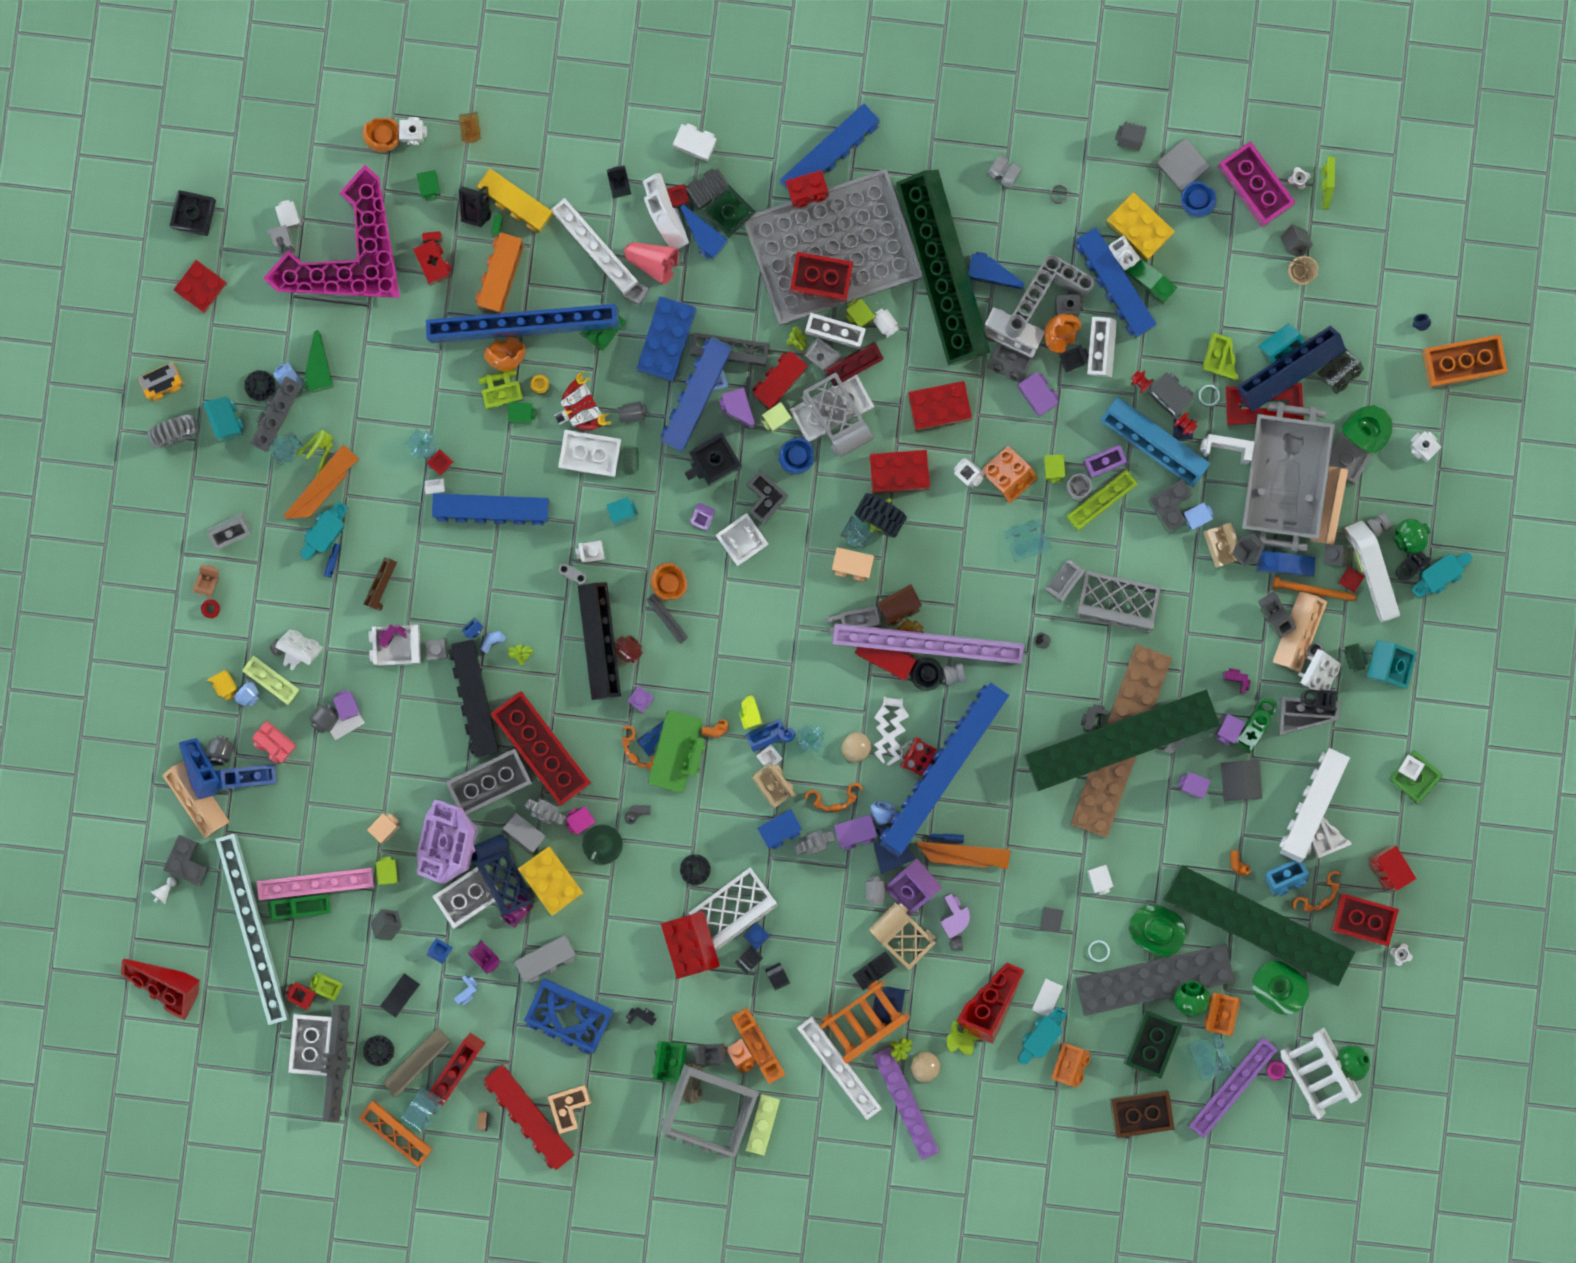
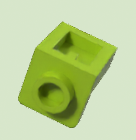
M319 971L310 981V989L333 1001H335L343 985L341 982Z

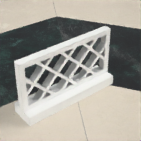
M750 867L691 910L689 914L697 913L700 910H708V926L709 924L719 926L718 934L712 937L715 950L718 951L779 905ZM748 874H751L754 878L753 887L743 886V879ZM738 887V898L727 897L728 889ZM742 888L752 890L751 900L740 899ZM755 890L764 891L767 898L761 902L754 901ZM716 898L724 899L722 910L712 908L713 900ZM726 900L737 901L735 912L725 910ZM740 902L750 903L748 912H738ZM711 911L722 912L720 923L709 922ZM724 913L735 914L734 922L730 925L723 924Z

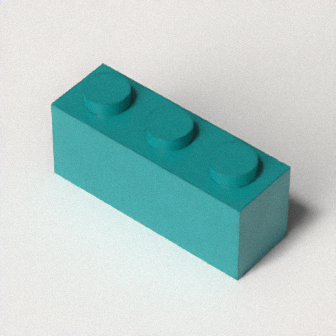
M628 497L606 505L615 528L636 520L635 515H638L633 500L629 501Z

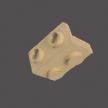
M1231 522L1203 532L1216 568L1238 561L1232 554L1238 540Z
M769 763L751 776V778L771 807L775 808L787 798L795 796V793L793 792V785L782 776L784 774L782 769L778 765Z

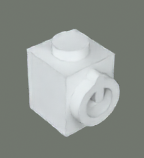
M1124 235L1108 246L1124 270L1133 267L1140 260L1137 252Z
M966 458L962 459L954 468V474L969 487H977L984 479L985 473Z

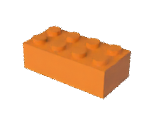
M501 232L499 237L495 236L492 246L494 247V253L489 255L487 261L489 269L487 273L483 274L481 280L483 288L482 291H478L475 299L479 310L490 314L503 313L524 248L521 238Z
M1501 335L1425 348L1422 351L1429 389L1500 376L1508 372Z

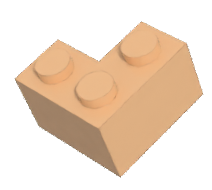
M586 1084L548 1096L559 1134L577 1129L579 1126L574 1109L592 1103Z

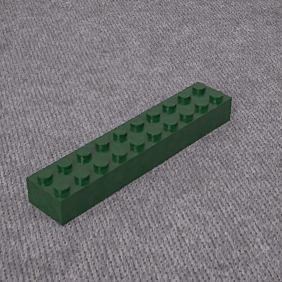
M924 170L896 182L948 365L961 364L991 353L939 170Z
M1206 689L1026 754L1024 757L1038 792L1220 726V723Z
M1183 865L1179 866L1163 898L1164 901L1334 986H1339L1355 954V951Z

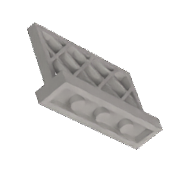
M1086 571L1076 617L1151 633L1154 627L1161 587ZM1088 577L1096 578L1100 585L1091 589L1087 583ZM1110 581L1115 582L1119 588L1112 593L1105 586ZM1129 585L1134 586L1137 591L1130 598L1124 590ZM1102 587L1108 596L1099 601L1094 591ZM1147 589L1156 591L1155 597L1150 601H1147L1143 595V592ZM1121 591L1126 600L1117 604L1113 595ZM1089 594L1096 601L1092 606L1083 604L1084 598ZM1140 595L1145 604L1136 608L1131 600ZM1108 598L1115 605L1111 610L1105 609L1101 604ZM1127 602H1129L1134 610L1129 614L1124 613L1120 608ZM1147 606L1151 611L1150 619L1142 617L1139 610Z

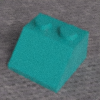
M1287 323L1258 345L1267 362L1272 364L1305 341L1301 334Z
M222 397L203 402L215 436L219 441L224 442L243 434L241 429L244 428L241 418L236 417L234 411H237L234 400L230 401L228 397Z
M1377 640L1373 649L1367 677L1407 689L1417 652L1395 643Z

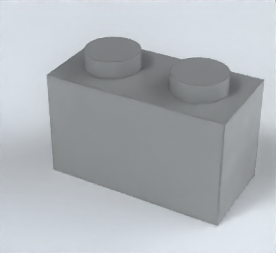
M244 512L209 527L207 534L215 550L251 535L252 528Z

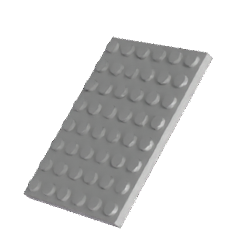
M887 169L828 188L829 197L822 202L814 201L808 203L805 207L793 208L791 201L742 217L779 326L808 317L810 313L816 314L852 302L854 299L858 300L923 277ZM802 252L853 261L847 302L790 293L796 253Z

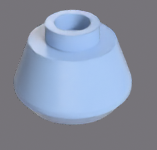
M247 682L234 696L235 702L246 707L248 705L252 707L259 700V697H257L259 692L253 682Z
M876 801L871 805L872 819L875 820L876 824L886 825V823H890L896 814V809L888 802Z

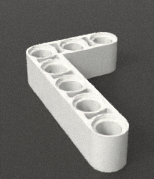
M1362 520L1344 527L1349 543L1359 554L1380 622L1383 623L1399 617V609L1376 536Z

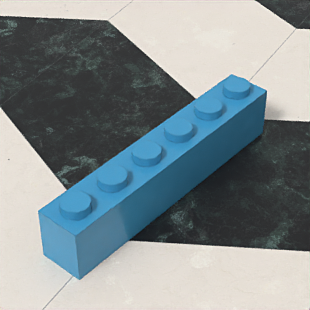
M1116 397L1100 419L1109 428L1192 487L1195 486L1210 465L1200 455L1119 397Z

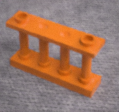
M876 980L868 986L869 991L835 1015L830 1013L822 1019L823 1023L819 1027L823 1029L828 1025L845 1048L844 1052L846 1054L842 1059L846 1064L911 1018L907 1011L903 1014L897 1012L883 993L881 987L886 983L884 980L880 983ZM872 993H875L890 1014L892 1022L888 1025L882 1024L865 1000ZM858 1003L876 1027V1033L872 1036L866 1034L850 1011ZM844 1015L860 1037L861 1044L856 1047L854 1044L851 1045L835 1023V1019Z

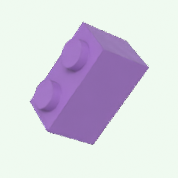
M1035 372L1019 383L1017 388L1039 418L1058 405L1059 402L1057 400L1059 397L1053 389L1049 390L1046 385L1048 381L1044 375H1039L1038 372Z
M1120 445L1083 461L1090 480L1127 463Z
M1230 714L1224 715L1220 726H1218L1214 734L1217 737L1216 741L1225 746L1234 744L1245 722Z
M1187 772L1185 775L1180 776L1177 786L1180 787L1179 791L1198 799H1204L1211 780Z
M871 815L834 826L840 848L844 847L845 850L855 848V843L862 841L863 845L875 842L874 838L877 837Z

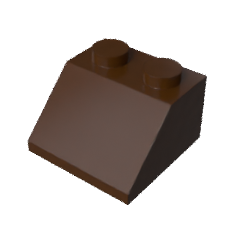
M912 584L877 603V607L887 625L892 623L893 626L903 621L902 617L909 614L911 617L920 612L919 608L922 606Z

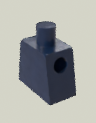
M887 826L876 830L879 837ZM881 841L874 843L881 874L915 860L908 847L897 857L879 845Z

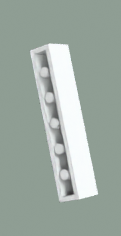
M1328 748L1326 753L1322 751L1318 762L1321 764L1318 769L1315 768L1310 777L1313 781L1310 786H1306L1302 794L1305 799L1303 803H1298L1295 810L1297 816L1295 820L1291 819L1287 830L1290 832L1280 842L1279 846L1282 847L1280 854L1299 863L1304 860L1350 757L1331 748Z

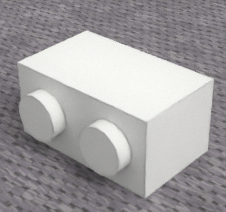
M688 123L686 125L681 124L673 142V148L708 163L717 139L714 138V134L708 131H704V133L697 131V127Z

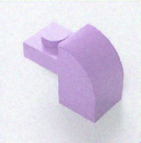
M952 894L945 896L944 899L953 914L940 921L949 939L961 933L967 927L970 919L968 907L960 910L959 906H961L958 897L956 895L953 897Z

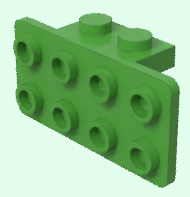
M671 710L666 712L648 779L650 785L682 793L685 789L688 775L695 776L699 771L700 756L705 750V739L699 738L702 725L700 718Z

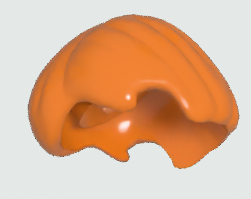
M373 118L363 127V140L374 152L386 153L391 151L399 143V125L391 118Z
M1058 314L1046 323L1044 337L1047 347L1051 351L1064 353L1066 352V346L1074 343L1076 333L1081 328V322L1078 317L1072 314Z
M508 337L504 342L496 340L489 347H486L484 358L496 370L508 372L514 370L521 363L525 356L526 348L518 339Z
M662 563L652 571L650 576L651 589L660 599L676 600L685 594L687 580L682 569L675 564Z

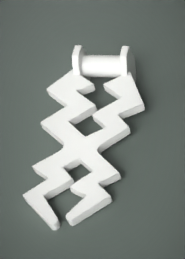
M884 697L883 705L874 717L881 723L876 728L883 736V739L874 744L879 749L874 754L882 763H885L881 754L887 753L882 745L887 742L891 744V747L887 750L894 757L887 763V766L900 759V756L895 751L900 748V745L895 741V737L906 731L899 722L909 717L903 707V698ZM885 705L900 707L894 711L898 716L890 720L896 727L890 733L884 730L885 727L890 725L882 717L890 712L885 708Z

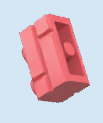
M268 721L251 738L255 741L253 745L261 752L265 749L269 753L268 758L276 764L278 761L283 764L297 748L295 743Z

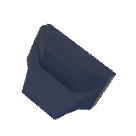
M886 986L883 993L896 1011L902 1013L905 989ZM875 995L873 1011L882 1024L888 1025L892 1022L891 1016Z

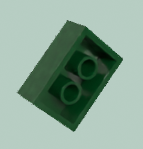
M1144 1010L1123 1064L1162 1079L1182 1024Z

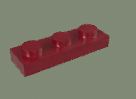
M872 342L824 370L827 376L836 372L841 382H844L884 360L877 344ZM835 378L830 380L832 386L838 385Z

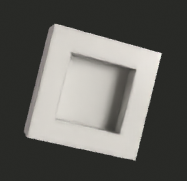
M444 478L425 481L426 494L445 492Z
M771 744L756 756L764 767L769 763L776 765L783 760Z
M1407 755L1398 772L1416 781L1425 764Z

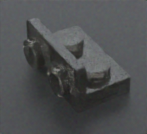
M1346 349L1344 353L1327 363L1317 374L1332 388L1335 394H1338L1340 391L1345 390L1354 378L1359 377L1364 368L1361 361Z

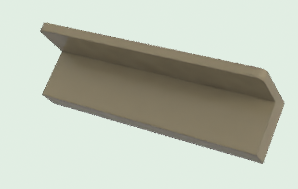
M437 1028L383 1084L394 1094L395 1098L398 1097L452 1041Z

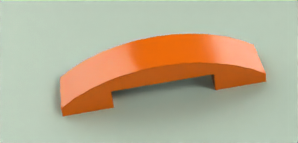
M748 1007L733 1015L731 1019L768 1084L785 1076V1072Z

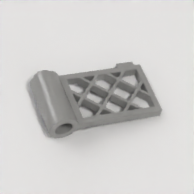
M836 372L803 391L804 395L801 397L806 406L811 405L833 444L830 448L835 456L843 457L874 439ZM833 378L838 383L836 392L826 390L827 382ZM814 389L822 390L820 402L812 400L809 392ZM825 392L836 394L833 405L822 403ZM838 395L846 397L848 401L846 409L835 406ZM821 405L832 407L829 418L821 416ZM834 408L845 411L842 422L832 419ZM847 412L855 413L859 421L854 424L845 423ZM831 421L841 424L840 432L832 435L829 430Z

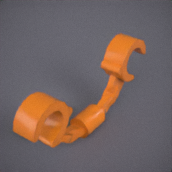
M624 726L622 729L632 730L630 738L622 737V745L625 747L624 751L628 756L627 758L639 767L651 769L654 757H651V762L643 764L638 762L639 758L633 752L630 754L627 746L631 740H635L636 733L633 727Z
M858 783L850 784L848 790H846V793L849 794L848 802L842 806L840 803L831 805V808L823 806V803L820 801L822 795H819L815 790L808 791L805 795V800L810 793H815L817 800L813 805L819 809L822 808L824 811L832 810V812L842 811L841 809L847 808L857 798V796L851 793V787L858 786L861 790L863 788Z
M1331 871L1327 874L1326 884L1331 885L1333 893L1330 898L1326 897L1320 902L1321 905L1313 907L1308 904V898L1297 897L1292 902L1293 909H1296V902L1298 900L1304 902L1303 911L1311 912L1312 910L1325 909L1335 899L1340 883H1332L1330 877L1332 874L1341 875V873Z

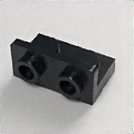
M463 186L459 189L461 222L482 227L490 220V195L487 186H483L479 191Z

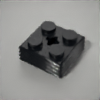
M178 190L169 226L172 229L208 236L216 200L213 197ZM193 209H195L197 215H194L193 218H191L190 214L188 213L189 211L192 212Z

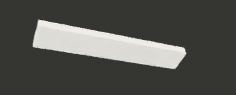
M566 198L562 199L551 209L555 217L624 295L639 283Z
M811 1016L797 1027L864 1118L868 1120L882 1109L849 1064L843 1061V1056L819 1027L815 1019Z

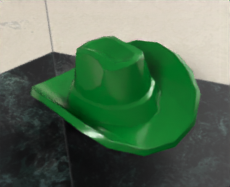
M1375 405L1361 407L1345 420L1342 425V432L1355 446L1368 453H1377L1390 439L1392 419L1384 409Z
M1149 904L1139 908L1132 916L1129 925L1132 940L1145 950L1159 956L1170 957L1177 953L1184 944L1186 937V927L1181 917L1175 912L1159 905Z
M1270 961L1263 964L1256 971L1252 981V991L1255 997L1263 1005L1279 1014L1289 1015L1297 1013L1306 1004L1309 996L1308 982L1294 968L1280 961Z

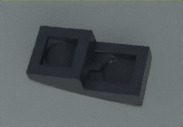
M885 951L852 976L864 991L873 982L878 981L895 969L896 965Z
M404 973L380 1007L396 1018L420 984Z

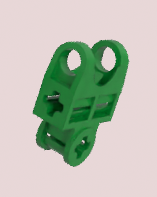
M1264 698L1259 702L1234 745L1238 744L1250 754L1271 722V717L1277 708L1274 700ZM1269 703L1273 709L1266 711L1263 709L1262 704Z

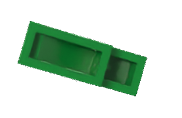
M329 894L267 902L270 921L331 913Z

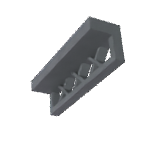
M693 333L690 356L702 357L704 353L702 347L696 346L697 338L709 340L714 337L724 341L726 344L728 342L733 343L732 347L737 344H743L747 349L744 353L734 352L732 349L727 361L766 367L769 343ZM756 346L765 347L763 356L753 355L751 350Z

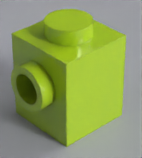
M862 298L859 301L854 299L847 305L848 309H846L847 315L845 317L852 325L855 324L858 327L864 328L875 318Z

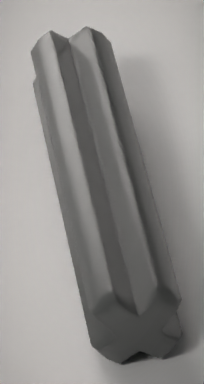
M652 594L648 597L647 602L679 643L686 641L687 635L657 596Z

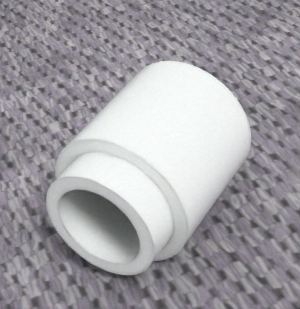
M880 309L874 313L875 318L872 321L882 335L885 334L888 338L899 330L897 321L888 309L885 311Z

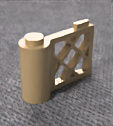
M901 902L898 905L894 903L868 930L910 970L936 943L934 941L936 937L928 929L924 931L906 914L908 909ZM908 922L914 926V935H903V927ZM914 937V948H903V938ZM917 937H925L930 943L925 948H917ZM892 938H900L901 948L892 949L887 943ZM895 951H901V957ZM903 951H914V959L909 964L903 959Z

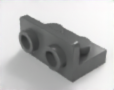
M998 343L987 368L997 374L1008 377L1014 382L1021 383L1034 357L1031 358Z

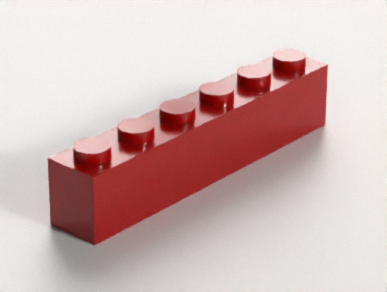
M504 1064L484 1079L486 1089L490 1093L494 1092L496 1094L498 1104L502 1108L506 1107L510 1112L508 1114L509 1118L514 1123L518 1122L522 1127L520 1129L521 1133L526 1139L531 1138L534 1142L532 1144L533 1148L538 1154L543 1153L546 1157L544 1161L550 1169L553 1167L555 1170L559 1169L575 1156L574 1152Z

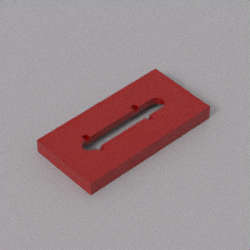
M1296 383L1270 401L1287 400L1289 402L1288 406L1303 407L1302 383ZM1237 386L1225 387L1227 426L1256 424L1258 414L1276 417L1277 412L1268 411L1267 408H1258L1253 412L1249 409H1240L1239 403L1242 401L1237 391ZM1283 413L1282 416L1283 418L1304 420V415Z

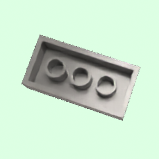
M517 749L504 753L445 782L456 805L463 808L466 816L533 784Z

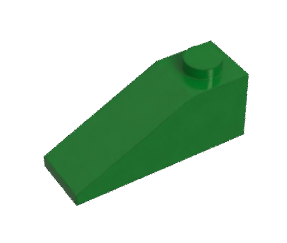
M1141 258L1133 267L1124 270L1162 305L1178 288L1162 273Z
M319 330L314 331L305 371L306 378H303L305 388L309 389L311 393L334 388Z

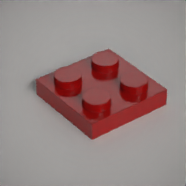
M195 260L173 290L205 313L227 285V282Z

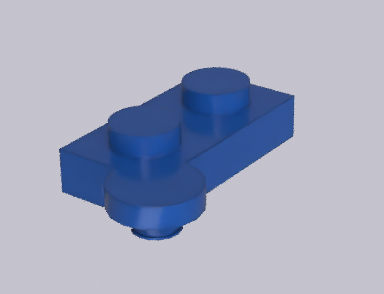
M781 719L745 734L753 752L779 740L790 742L796 736L792 728H784Z

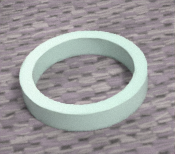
M1213 385L1203 386L1198 394L1199 401L1205 406L1217 404L1220 399L1218 388ZM1207 387L1215 389L1218 395L1217 400L1212 404H1207L1201 399V392Z
M1102 940L1093 941L1088 947L1089 957L1096 962L1106 960L1110 954L1108 944ZM1097 942L1103 943L1107 947V955L1100 960L1093 958L1090 952L1092 945Z

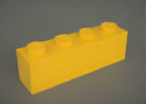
M491 168L477 186L478 190L483 186H487L490 199L495 201L494 205L502 211L506 209L511 212L510 216L516 221L522 220L527 223L525 226L534 233L536 230L541 233L554 215L553 211Z

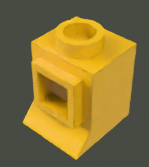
M223 670L207 680L214 683L212 686L217 695L225 698L226 701L232 699L236 695L235 692L239 691L228 670Z

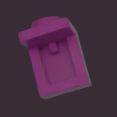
M397 623L395 627L390 624L387 630L383 629L380 633L378 644L387 649L396 633L407 638L408 635L404 633L406 629Z
M1233 668L1223 672V680L1241 683L1239 694H1245L1246 691H1249L1251 680L1248 679L1247 674H1241L1240 670Z
M521 894L518 895V900L527 901ZM512 902L508 905L507 910L511 908ZM530 904L508 915L503 916L501 914V917L508 925L515 928L534 906Z
M482 940L468 952V955L486 974L494 971L501 961Z

